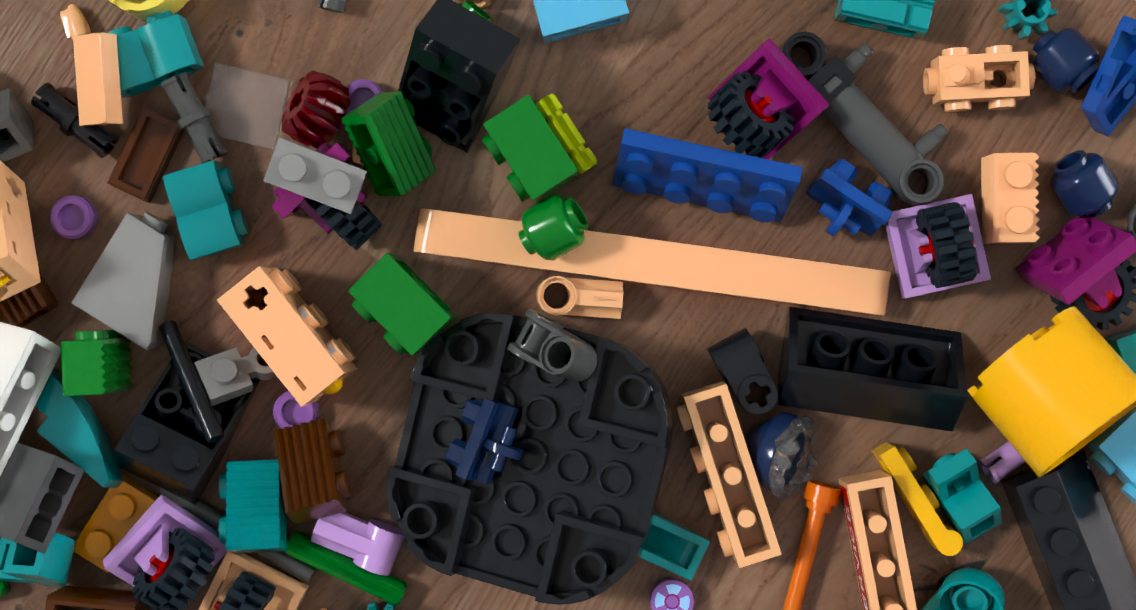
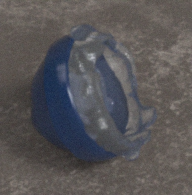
M782 411L775 417L750 430L746 436L745 442L759 485L773 492L777 498H788L793 495L795 491L801 488L802 483L810 480L811 474L808 470L818 464V459L812 452V438L815 430L814 421L809 415L798 416Z

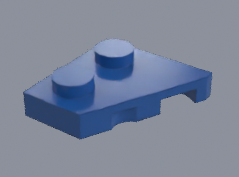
M1125 15L1116 28L1081 106L1094 131L1107 137L1110 136L1136 103V19Z

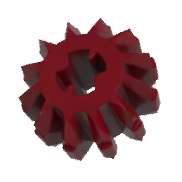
M312 70L305 77L299 79L297 87L291 91V96L285 103L286 109L281 115L283 122L282 131L291 136V139L307 147L311 146L318 149L322 144L331 142L334 133L340 130L342 117L346 115V109L350 105L349 88L341 84L340 80L330 75Z

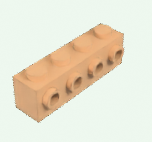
M719 381L680 394L683 404L676 406L684 432L692 429L697 446L690 448V452L697 473L706 472L711 487L703 490L711 516L719 513L724 530L717 532L724 556L733 555L738 567L742 568L782 555L727 384Z

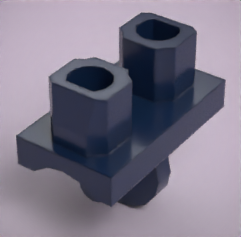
M484 398V401L469 399L466 402L462 418L463 422L474 426L468 441L456 438L451 442L445 457L447 461L458 468L455 475L465 480L471 479L491 484L495 471H502L507 457L520 460L523 451L512 446L517 429L512 428L519 409Z

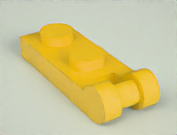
M885 442L872 450L884 472L892 476L893 487L927 542L946 556L958 554L963 547V539L957 531L942 523L935 509L940 507V504L926 484L920 487L911 472L915 471L917 467L905 448L901 447L897 450L894 445Z

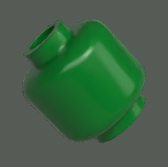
M553 194L524 211L521 217L523 230L519 231V238L529 254L537 253L543 259L553 261L576 249L583 243L585 238L584 230L588 229V222L582 209L573 198L565 199L561 195Z

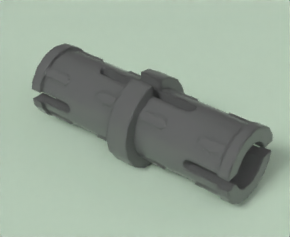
M186 72L181 73L177 79L174 76L164 81L161 87L165 90L179 117L176 123L180 130H186L200 157L201 163L211 161L210 159L214 160L227 153V149L224 148L209 119L212 113L209 107H203L188 79V74Z

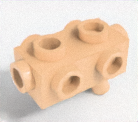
M1012 45L990 46L985 48L986 53L969 54V48L967 47L943 49L942 56H938L931 61V68L924 69L925 95H932L933 105L944 104V111L949 113L972 110L971 103L988 102V110L1016 108L1015 101L1030 96V90L1033 89L1035 84V68L1032 63L1028 62V51L1013 52ZM993 72L999 73L1002 76L1003 84L1001 87L993 86L990 81L994 80Z

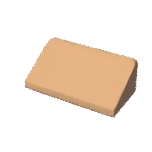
M102 32L74 36L73 46L79 126L123 124L117 34Z

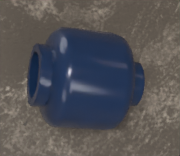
M1074 28L1063 29L1057 34L1053 30H1049L1033 47V50L1037 53L1032 63L1035 68V74L1059 94L1070 90L1074 94L1078 93L1095 77L1099 68L1097 64L1100 58L1098 48Z
M1078 150L1066 155L1055 164L1050 187L1069 214L1072 216L1088 215L1089 217H1097L1111 208L1113 204L1111 200L1118 192L1119 183L1105 160L1099 154L1085 153L1083 150Z

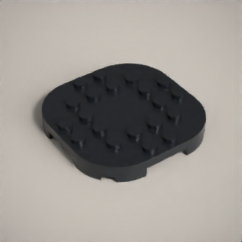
M487 313L461 319L459 323L451 326L442 334H437L429 342L419 356L412 371L410 381L415 383L395 465L389 466L387 475V502L392 521H397L402 534L408 541L406 546L423 563L448 576L458 574L536 597L535 601L546 604H572L591 599L606 591L623 578L635 565L646 545L673 433L672 409L667 391L654 368L640 354L618 341L563 327V329L590 344L597 354V365L593 374L584 381L576 382L547 373L540 367L527 362L507 349L510 342H516L528 318L511 314ZM571 351L567 355L566 365L570 361ZM484 398L519 409L512 428L517 429L512 446L523 451L520 460H515L507 457L502 471H495L491 484L471 479L465 480L455 475L458 468L445 458L451 442L456 438L469 440L474 426L463 422L462 418L464 407L469 399L484 401Z

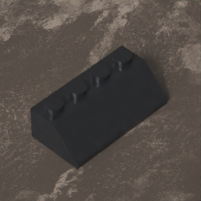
M789 306L778 374V405L953 431L968 398L961 332Z
M1080 449L1042 477H1038L1032 469L1001 480L1052 610H1136V579L1084 449Z

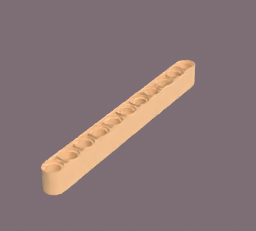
M419 208L413 252L885 316L891 277V272L588 230H584L585 238L579 247L556 260L550 261L543 259L537 253L531 255L526 251L519 238V231L523 230L522 221Z

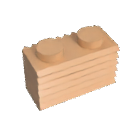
M993 153L981 158L983 244H1024L1036 242L1040 238L1036 234L1040 229L1036 223L1040 219L1035 216L1039 212L1035 207L1039 203L1035 198L1039 194L1035 189L1039 185L1035 180L1039 176L1035 171L1039 167L1035 162L1039 158L1036 153Z

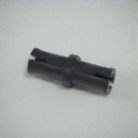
M45 83L35 92L42 98L39 99L33 96L31 104L60 125V131L66 136H75L100 158L107 156L114 149V146L109 143L117 144L119 136L103 125L79 126L78 105L55 89L51 83Z

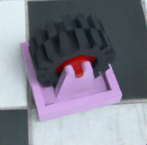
M972 194L892 211L893 213L885 227L901 299L991 280Z
M161 494L103 559L104 569L134 587L132 589L134 597L154 610H184L188 607V600L192 599L194 601L199 595L197 589L200 586H205L208 580L204 577L212 572L213 567L227 553L226 543L221 544L217 530Z

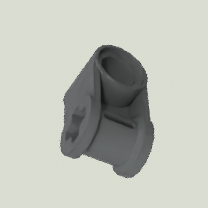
M528 308L525 314L528 319L516 342H510L507 349L527 362L540 367L547 373L576 382L588 379L595 371L597 365L595 349L587 342L563 329V326L558 322ZM571 351L570 361L566 365L567 355Z

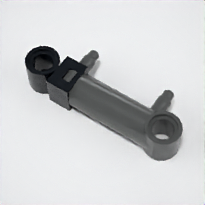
M806 31L795 33L789 37L780 50L792 63L791 49L801 47L810 53L812 61L809 67H798L795 64L794 66L830 104L822 113L891 186L895 198L902 204L909 206L924 204L937 198L944 185L943 173L938 165L930 160H926L925 157L948 134L946 127L942 124L936 125L913 145L854 82L857 78L854 73L873 55V49L869 44H863L857 50L852 51L843 61L835 55L825 64L826 47L821 38L814 33ZM912 171L919 172L926 180V187L921 195L911 191L908 186V177Z

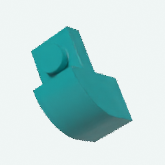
M967 448L957 454L949 453L944 455L934 463L932 469L922 474L926 485L937 498L940 504L939 508L952 528L961 535L964 545L1003 523L1001 508L980 480L977 461Z
M55 533L45 554L1 537L0 580L35 583L53 588L66 587L76 541Z

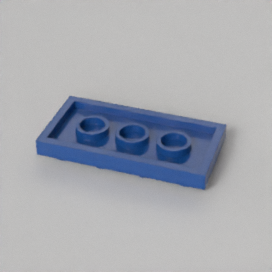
M624 128L612 186L621 187L624 191L632 194L649 193L662 196L673 203L682 204L690 202L707 206L710 210L718 213H728L731 211L749 215L752 219L759 222H781L800 184L802 167Z

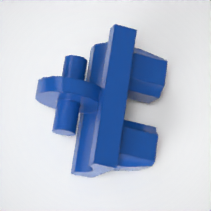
M839 159L830 169L826 168L811 184L806 194L822 204L818 212L830 219L825 229L826 233L834 236L842 227L853 235H856L861 230L871 237L881 225H885L893 213L888 209L893 192L882 184L872 182L864 193L851 185L858 171L855 166L844 159Z

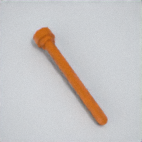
M807 480L803 497L807 499L805 507L809 508L783 610H801L826 514H831L832 507L838 506L842 490L837 486L821 481Z

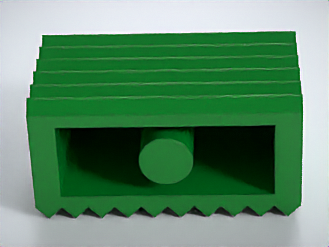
M402 91L379 93L342 117L341 121L346 125L345 130L350 133L349 138L353 141L352 146L357 149L356 154L361 157L360 162L364 164V170L368 171L367 177L371 180V185L375 188L374 193L378 196H402L407 194V191L412 190L414 186L419 185V182L425 181V178L430 177V174L436 172L431 159L432 148L429 142L421 136L414 120V107L404 97Z
M115 330L76 331L75 340L61 341L63 396L102 395L130 389L134 385L129 381L133 377L129 372L133 368L129 364L133 359L129 356L132 349L128 347L132 341L128 338H117V331Z

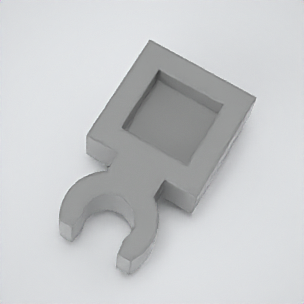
M237 347L194 362L212 406L252 392L253 383L251 379L253 378L270 380L276 377V374L269 366H262L257 362L262 357L254 347L250 350L248 356L242 358Z

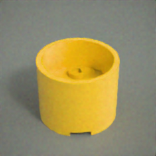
M1076 306L1069 307L1055 315L1051 319L1054 322V325L1047 328V326H1044L1032 335L1028 334L977 377L982 385L977 387L973 385L967 390V393L1038 477H1042L1070 458L1136 406V374Z

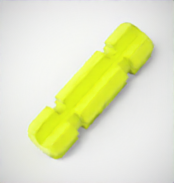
M549 94L540 99L535 105L545 120L548 121V125L567 154L570 155L572 162L578 169V173L583 174L592 169L597 164V159L589 147L585 148L583 145L585 140L568 114L562 113L561 110L563 108L554 94Z

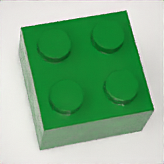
M529 94L483 123L488 135L483 137L482 141L498 165L506 161L513 171L506 178L522 202L530 198L535 205L579 178L578 169Z
M386 253L348 290L356 299L351 304L352 307L369 323L378 321L387 330L383 338L401 355L404 352H409L412 356L422 353L429 342L437 334H441L458 317L398 255Z

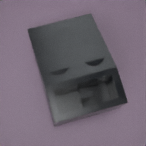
M437 0L415 29L398 91H402L404 97L413 105L416 125L438 136L446 144L455 146L468 153L511 66L520 39L452 0Z
M185 342L193 363L213 356ZM171 359L114 448L117 466L196 505L216 472L260 380L256 378L251 379L253 383L252 392L212 406L225 437L218 442L209 444Z

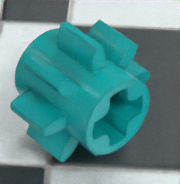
M1011 0V3H1005L997 9L998 12L1005 14L1006 23L1002 29L1005 31L1012 28L1019 31V40L1027 38L1031 33V28L1038 35L1048 31V26L1043 20L1058 14L1056 9L1051 8L1050 0ZM1026 5H1029L1033 12L1026 18L1022 10Z

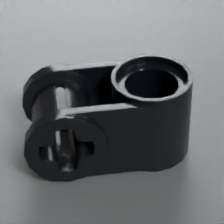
M746 327L707 348L724 381L728 382L737 401L746 411L752 414H763L769 412L775 406L778 400L777 387L764 365V359ZM753 382L759 387L767 386L768 391L763 394L765 402L761 405L754 400L746 401L745 396L750 393L748 385Z

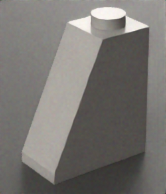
M147 211L144 212L143 216L131 213L125 215L71 302L146 350L157 349L163 342L159 326L166 322L177 239L165 231L168 227L166 222Z

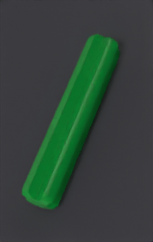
M294 531L287 540V551H284L287 555L386 602L398 605L406 592V582L390 574L384 576L362 569L353 562V558L311 542V537L299 531Z

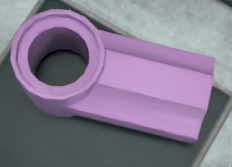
M341 512L318 518L311 542L353 558V562L362 569L388 576L404 540V535L399 528L388 523L373 519L368 522L349 513Z

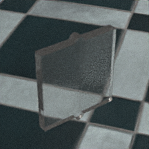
M215 63L209 93H205L203 99L206 101L205 107H209L212 113L209 119L218 136L275 150L282 122L281 115L284 113L291 81Z

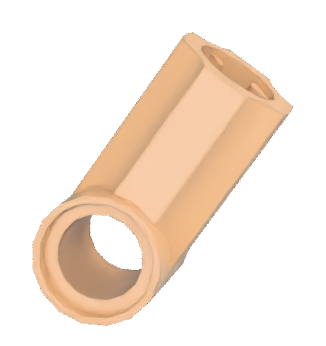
M561 276L548 277L537 287L536 302L544 312L555 316L621 319L624 294L623 281ZM552 283L562 284L568 292L567 302L560 308H551L544 300L545 289Z

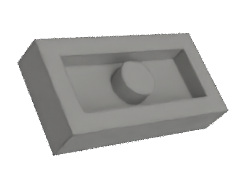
M279 137L263 181L352 214L368 171Z

